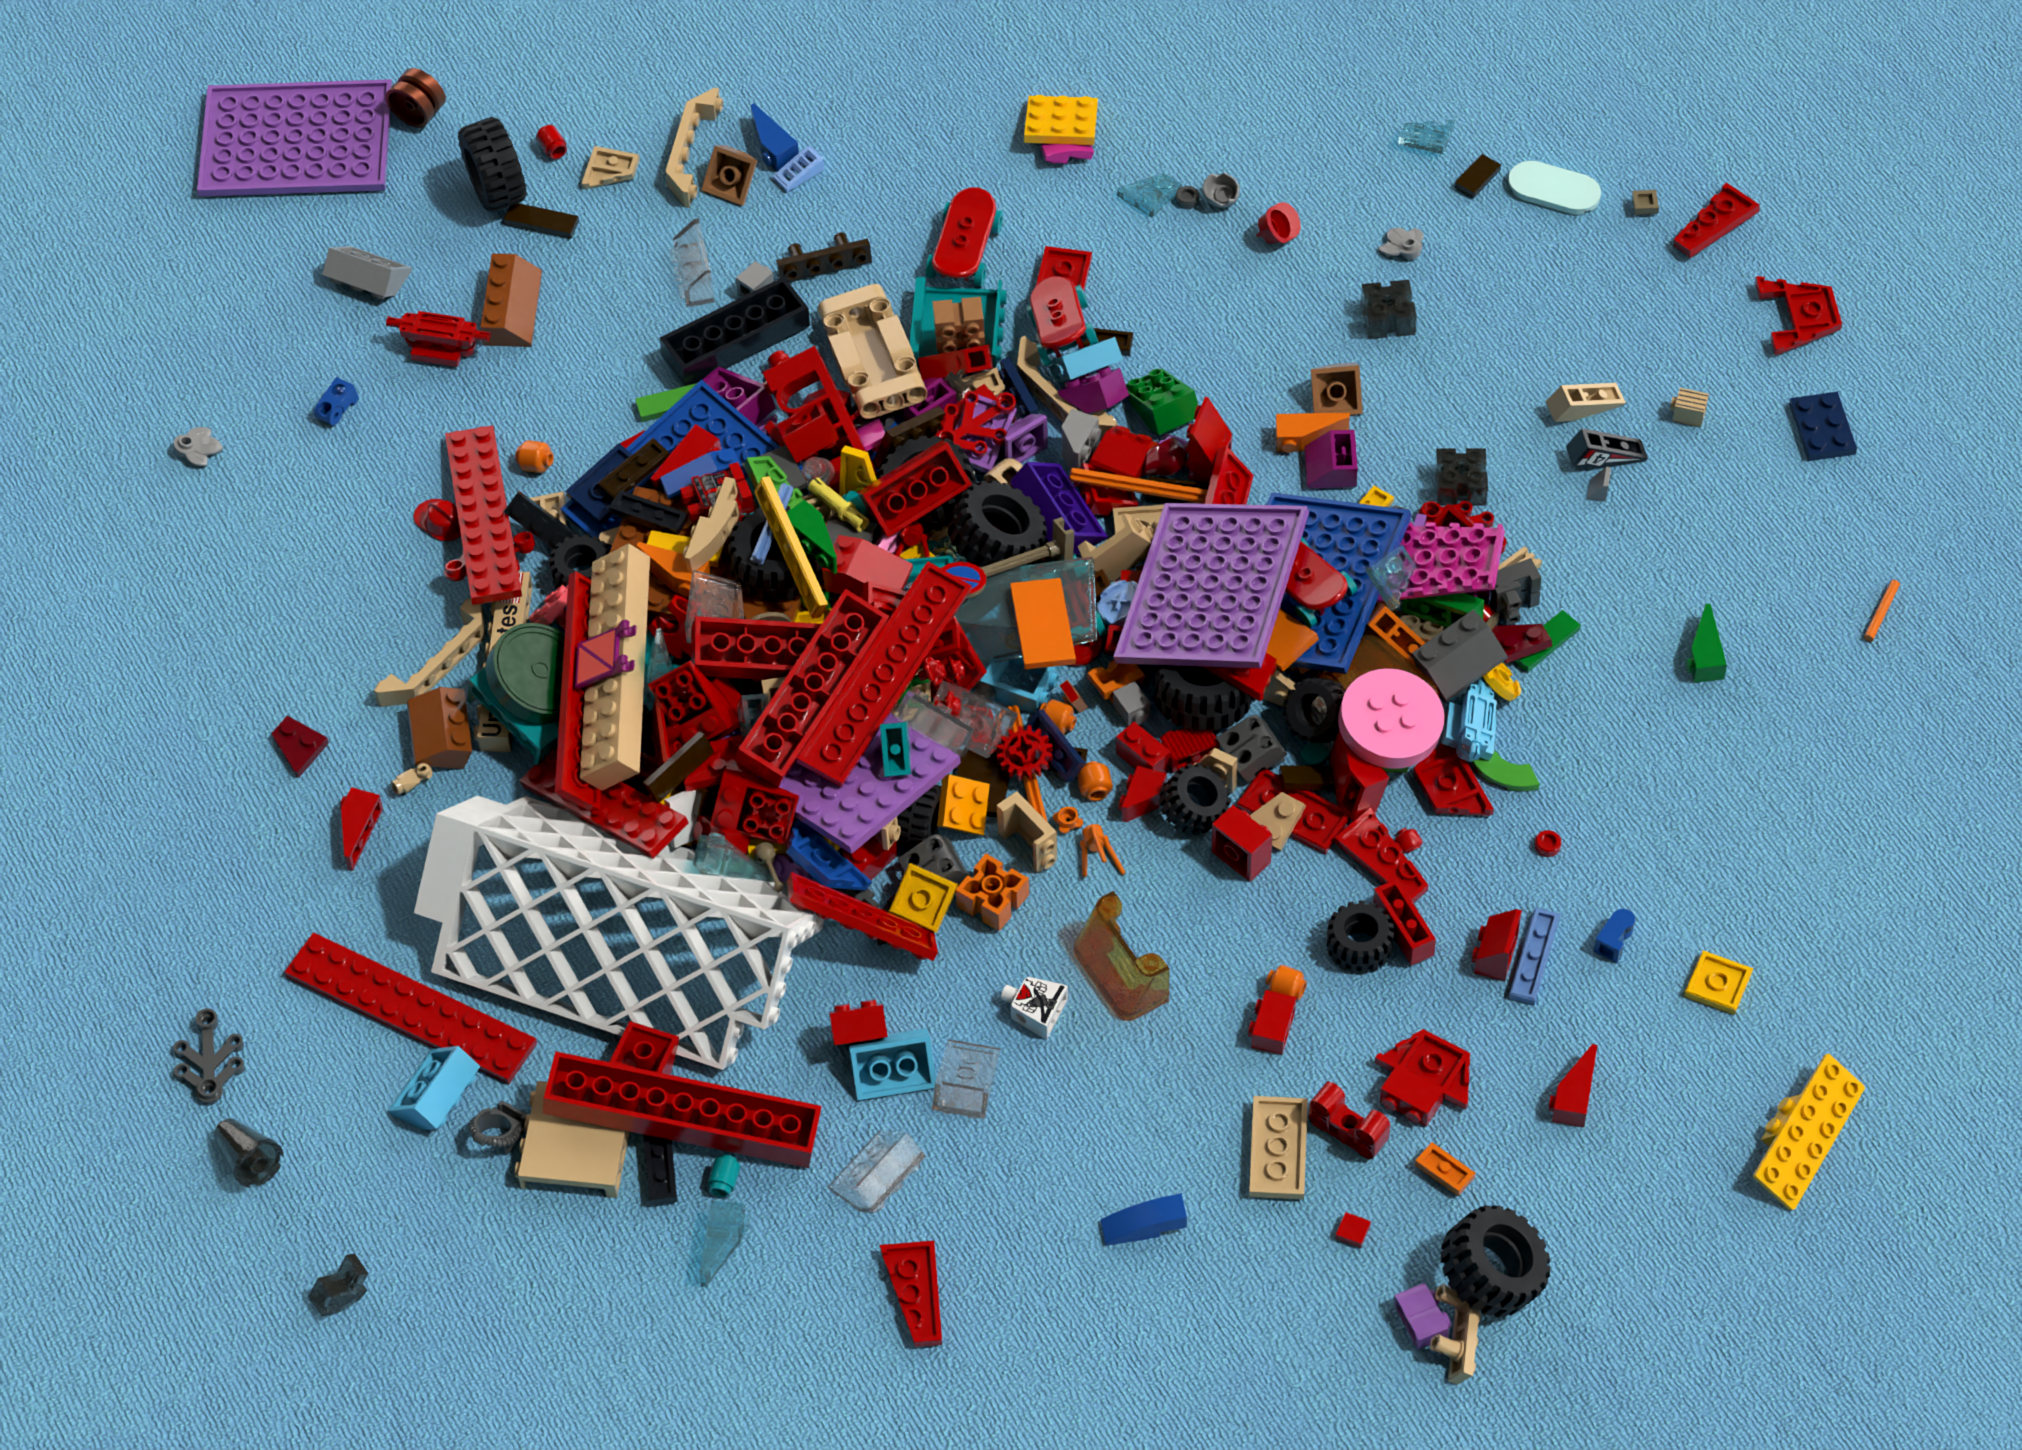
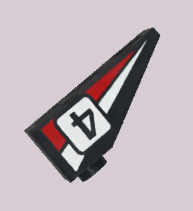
M1581 428L1566 445L1572 466L1588 469L1645 462L1648 459L1641 439Z

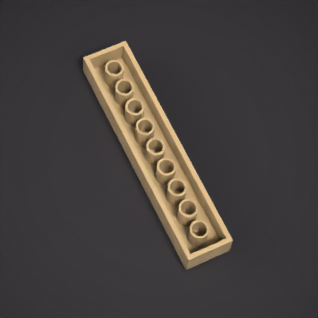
M629 543L592 562L588 639L616 628L625 619L630 622L629 627L637 626L636 635L620 638L619 656L624 654L627 655L628 661H635L634 670L616 673L585 686L580 779L601 791L640 773L650 556Z

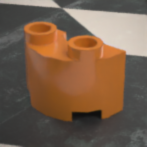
M1115 660L1109 663L1107 669L1096 667L1087 674V678L1104 699H1109L1112 703L1113 691L1134 681L1142 684L1146 677L1137 664L1116 663Z

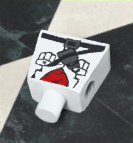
M1027 977L1024 979L1020 989L1006 985L1002 991L1001 1000L1011 1003V1018L1013 1021L1042 1038L1048 1039L1068 1001V986Z

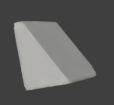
M1605 467L1591 478L1587 494L1588 499L1606 500L1611 473L1610 467Z

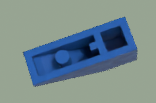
M753 103L750 105L751 116L762 159L766 165H771L778 172L799 154L798 142Z
M733 448L713 451L660 477V483L667 499L680 497V488L692 485L691 477H701L709 473L716 474L728 470L729 464L738 462L740 467L741 464Z

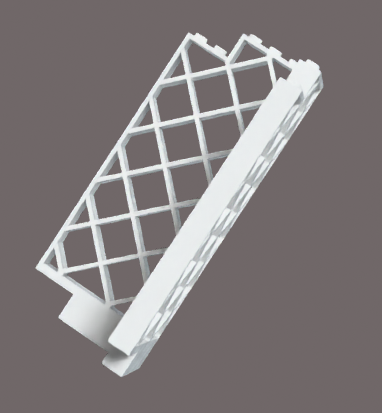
M475 796L436 813L414 910L415 914L442 922L431 970L432 973L620 1036L623 1035L628 1024L618 1020L626 1015H629L632 1022L653 1028L642 1006L666 994L686 1029L676 1036H679L680 1040L689 1035L695 1045L679 1041L676 1054L721 1070L733 1064L737 1058L738 1048L735 1047L737 1039L742 1036L744 1023L765 1030L777 1022L780 1015V1008H777L779 999L783 997L786 990V983H784L785 975L790 971L793 958L790 957L791 950L817 932H820L824 924V919L817 916L814 911L807 908L801 910L791 904L788 896L787 882H782L784 884L782 892H776L774 890L775 883L773 878L768 874L713 867L715 857L681 846L674 848L670 846V843L653 859L564 809L527 796L507 805ZM484 844L497 867L473 881L472 877L479 846ZM524 858L542 859L557 887L533 900L514 864ZM501 873L519 909L496 921L477 885ZM585 877L602 878L617 905L616 908L593 920L574 886L576 882ZM560 892L580 928L556 941L537 905ZM645 897L663 898L678 927L654 940L634 903ZM468 902L482 930L458 942L464 911ZM621 912L640 948L616 961L597 924ZM523 913L542 949L519 962L500 925ZM706 917L724 918L739 947L714 960L695 923ZM682 932L701 968L676 981L657 944ZM583 933L603 969L579 982L559 946ZM486 934L505 968L504 971L491 978L477 973L463 946ZM768 937L782 938L772 975L756 944ZM743 952L762 988L737 1001L718 965ZM644 953L663 989L639 1002L619 965ZM543 954H546L565 988L564 991L551 998L537 994L522 967ZM704 973L724 1009L699 1022L680 985ZM603 974H606L625 1008L624 1011L611 1018L596 1013L582 988L583 985ZM509 975L514 986L498 980ZM764 993L768 994L763 1015L740 1007ZM568 994L574 1006L558 1001V999ZM727 1014L730 1020L722 1052L719 1055L703 1027Z

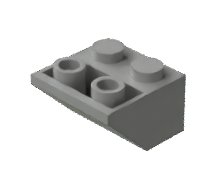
M1071 409L1062 425V457L1069 472L1071 468L1079 469L1082 463H1090L1099 445L1101 435L1099 418L1075 409Z

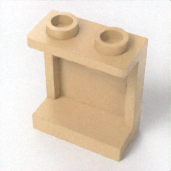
M1126 513L1121 516L1125 527L1097 548L1087 541L1078 545L1085 565L1096 572L1103 569L1108 579L1112 582L1121 577V570H1130L1147 558L1155 531L1150 526H1144L1138 518H1132Z
M1018 791L997 804L998 834L1005 840L1017 832L1033 848L1034 870L1037 873L1052 867L1057 860L1056 830Z

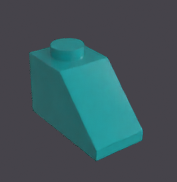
M908 722L880 724L885 777L911 774V747Z

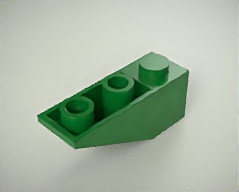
M803 500L786 512L804 552L813 556L820 566L836 574L837 556L822 513L806 500Z

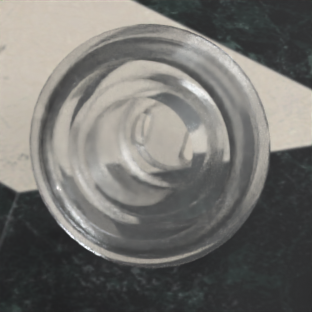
M812 457L804 463L801 473L807 483V487L816 478H820L827 486L831 483L834 477V467L829 460L822 457Z

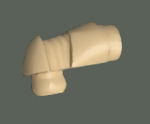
M420 763L415 769L411 768L396 776L395 780L391 781V787L397 795L401 793L407 794L418 786L422 780L428 781L432 776V769L428 764Z

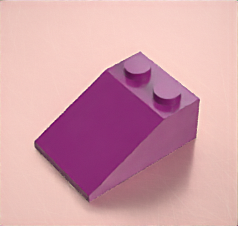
M719 366L703 379L707 385L754 425L765 419L767 415L776 409L772 396L768 395L764 385L760 382Z

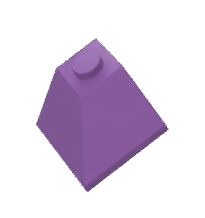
M1030 414L1023 419L1015 421L1005 436V459H1015L1022 464L1047 449V417L1044 414Z

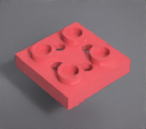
M561 585L555 592L552 591L543 600L545 604L541 609H536L528 618L531 621L530 623L548 626L554 620L565 630L566 610L564 608L567 605L568 585L566 587Z

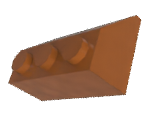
M438 687L407 701L414 765L426 763L432 767L464 769L472 753L465 690Z

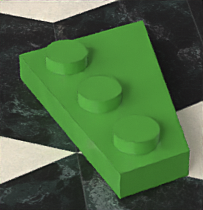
M770 456L746 458L744 465L755 489L761 478L770 476L777 493L781 484L786 483L790 485L786 480L787 475ZM798 488L793 490L787 506H790V509L803 501V494Z

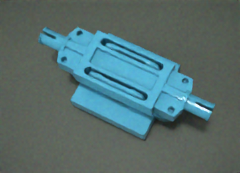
M1483 676L1477 680V684L1469 686L1463 698V706L1449 702L1445 710L1442 744L1455 748L1457 756L1468 762L1478 760L1479 758L1489 761L1494 753L1497 700H1494V692L1487 688V682Z

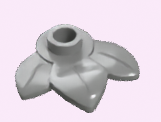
M1392 228L1387 232L1389 241L1378 247L1381 253L1388 256L1402 255L1405 259H1415L1421 254V241L1424 235L1417 228L1411 229L1408 232L1403 228Z
M206 427L193 428L187 435L177 436L173 442V448L177 455L187 458L188 462L196 466H207V456L223 450L221 443L217 439L210 437L211 429Z

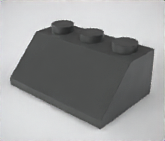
M1474 610L1467 613L1412 653L1416 669L1446 702L1508 658L1490 627Z

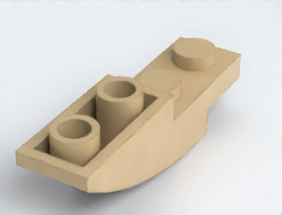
M725 477L722 486L717 488L716 503L714 507H710L708 518L700 516L697 525L692 527L691 542L683 551V561L686 562L688 572H694L716 554L726 542L738 521L740 514L737 501H735L738 491L734 478Z

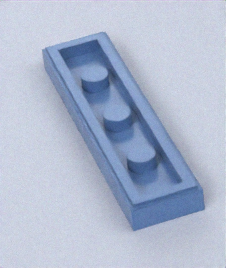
M1535 907L1509 993V999L1535 1006L1559 924L1560 913Z

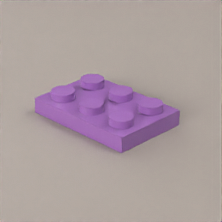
M978 395L979 400L974 408L973 418L996 405V401ZM969 397V398H968V401H969V402H974L975 399L972 398V397ZM1001 404V406L1004 408L1009 407L1008 405ZM1015 408L1010 414L1001 413L980 427L991 429L1003 428L1008 432L1017 409ZM964 410L959 419L956 429L960 427L962 424ZM1002 434L995 435L998 439L1004 438ZM965 435L961 439L972 442L982 440L987 444V453L983 457H976L972 451L964 450V453L967 454L972 468L985 473L989 472L994 467L1003 444L997 445L992 439ZM978 446V447H976V450H977V451H983L984 448L981 447V446Z

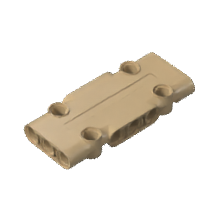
M879 284L867 285L827 298L819 303L817 311L826 330L833 356L846 387L849 386L853 401L856 403L863 418H875L918 404L926 399L927 389L918 371L912 348L897 314L894 315L891 303L887 299L882 286Z

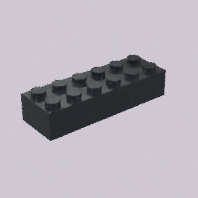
M782 277L660 337L661 355L684 386L692 385L704 379L718 366L726 368L809 327V308L787 279Z

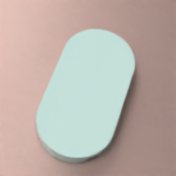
M1538 161L1521 162L1514 166L1509 173V188L1512 189L1513 194L1517 198L1573 215L1584 214L1588 210L1591 212L1600 202L1601 189L1599 184L1593 178L1584 174Z

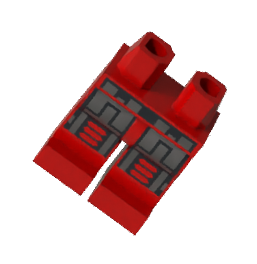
M738 462L729 464L728 470L716 474L709 473L701 477H691L692 485L680 488L683 504L697 502L687 506L691 522L699 520L700 516L708 518L710 507H714L716 503L717 488L722 486L725 477L735 479L738 491L735 501H737V505H741L742 514L754 512L753 496Z

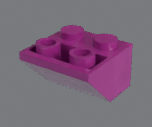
M1110 367L1099 369L1096 371V374L1090 375V373L1076 377V379L1066 382V387L1058 391L1061 398L1087 414L1108 409L1129 396L1121 369L1111 370Z
M927 378L923 381L927 389L926 399L918 404L896 410L895 412L901 415L904 421H907L938 406L944 411L947 404L957 403L956 392L942 378Z
M1330 430L1304 447L1307 488L1357 487L1358 465L1355 430Z

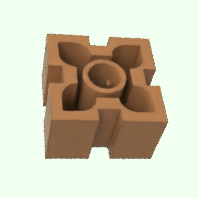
M981 297L961 298L962 302L952 303V299L932 301L937 354L956 351L958 348L967 349L985 345Z

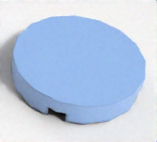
M1117 581L1109 585L1101 593V600L1099 603L1097 602V610L1106 624L1124 626L1138 585L1136 582Z

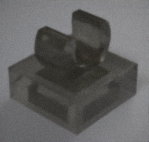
M963 369L959 370L956 375L951 371L944 380L956 392L959 401L964 398V395L969 392V388L974 383V378L972 377L966 382L960 379L965 374Z

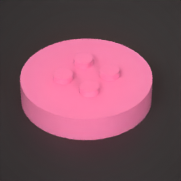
M1378 669L1361 675L1348 687L1340 706L1338 724L1342 738L1347 746L1364 761L1384 768H1405L1423 761L1433 752L1444 726V710L1433 688L1418 676L1398 669Z

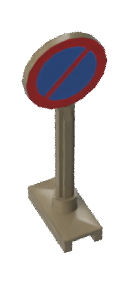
M1061 517L1053 520L1052 541L1045 543L1042 547L984 567H978L969 562H954L945 565L941 569L972 585L971 591L966 598L980 594L986 587L988 576L1046 556L1051 557L1063 573L1073 570L1074 531L1073 529L1064 530V519Z

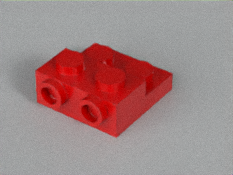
M1082 463L1079 468L1115 474L1088 463ZM1073 482V485L1079 488L1081 497L1093 514L1109 516L1113 508L1138 506L1134 492Z

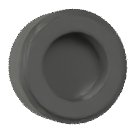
M1192 186L1179 188L1176 192L1177 205L1183 209L1196 207L1199 203L1198 190Z

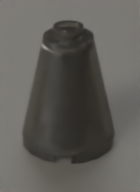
M233 1118L225 1119L217 1125L214 1137L232 1173L241 1185L251 1188L249 1185L252 1184L257 1186L263 1185L279 1171L281 1167L279 1163L280 1156L283 1157L284 1152L276 1141Z

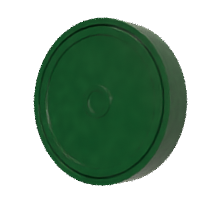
M524 623L504 632L491 648L486 660L488 684L500 704L515 716L540 724L559 721L565 634L544 624Z

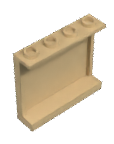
M537 1081L536 1090L531 1091L530 1094L531 1114H527L525 1118L526 1138H522L520 1142L521 1162H517L515 1166V1178L519 1179L521 1189H525L526 1181L605 1189L606 1197L617 1198L630 1131L542 1114L543 1097L547 1082Z

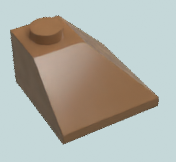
M714 145L701 190L744 205L757 160L735 148L726 145Z
M1356 362L1331 364L1310 369L1313 413L1363 414L1359 364Z

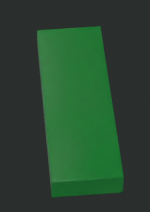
M1562 610L1543 625L1552 640V647L1520 658L1514 662L1526 672H1529L1580 630L1581 624Z

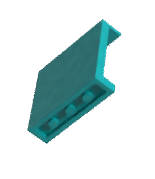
M916 277L909 343L917 367H919L918 358L937 354L932 301L952 299V303L962 302L961 298L981 297L985 345L989 344L993 368H996L997 360L1002 359V346H998V342H1003L1004 328L1000 327V323H1005V309H1002V304H1006L1007 290H1002V280H998V290L926 287V277Z

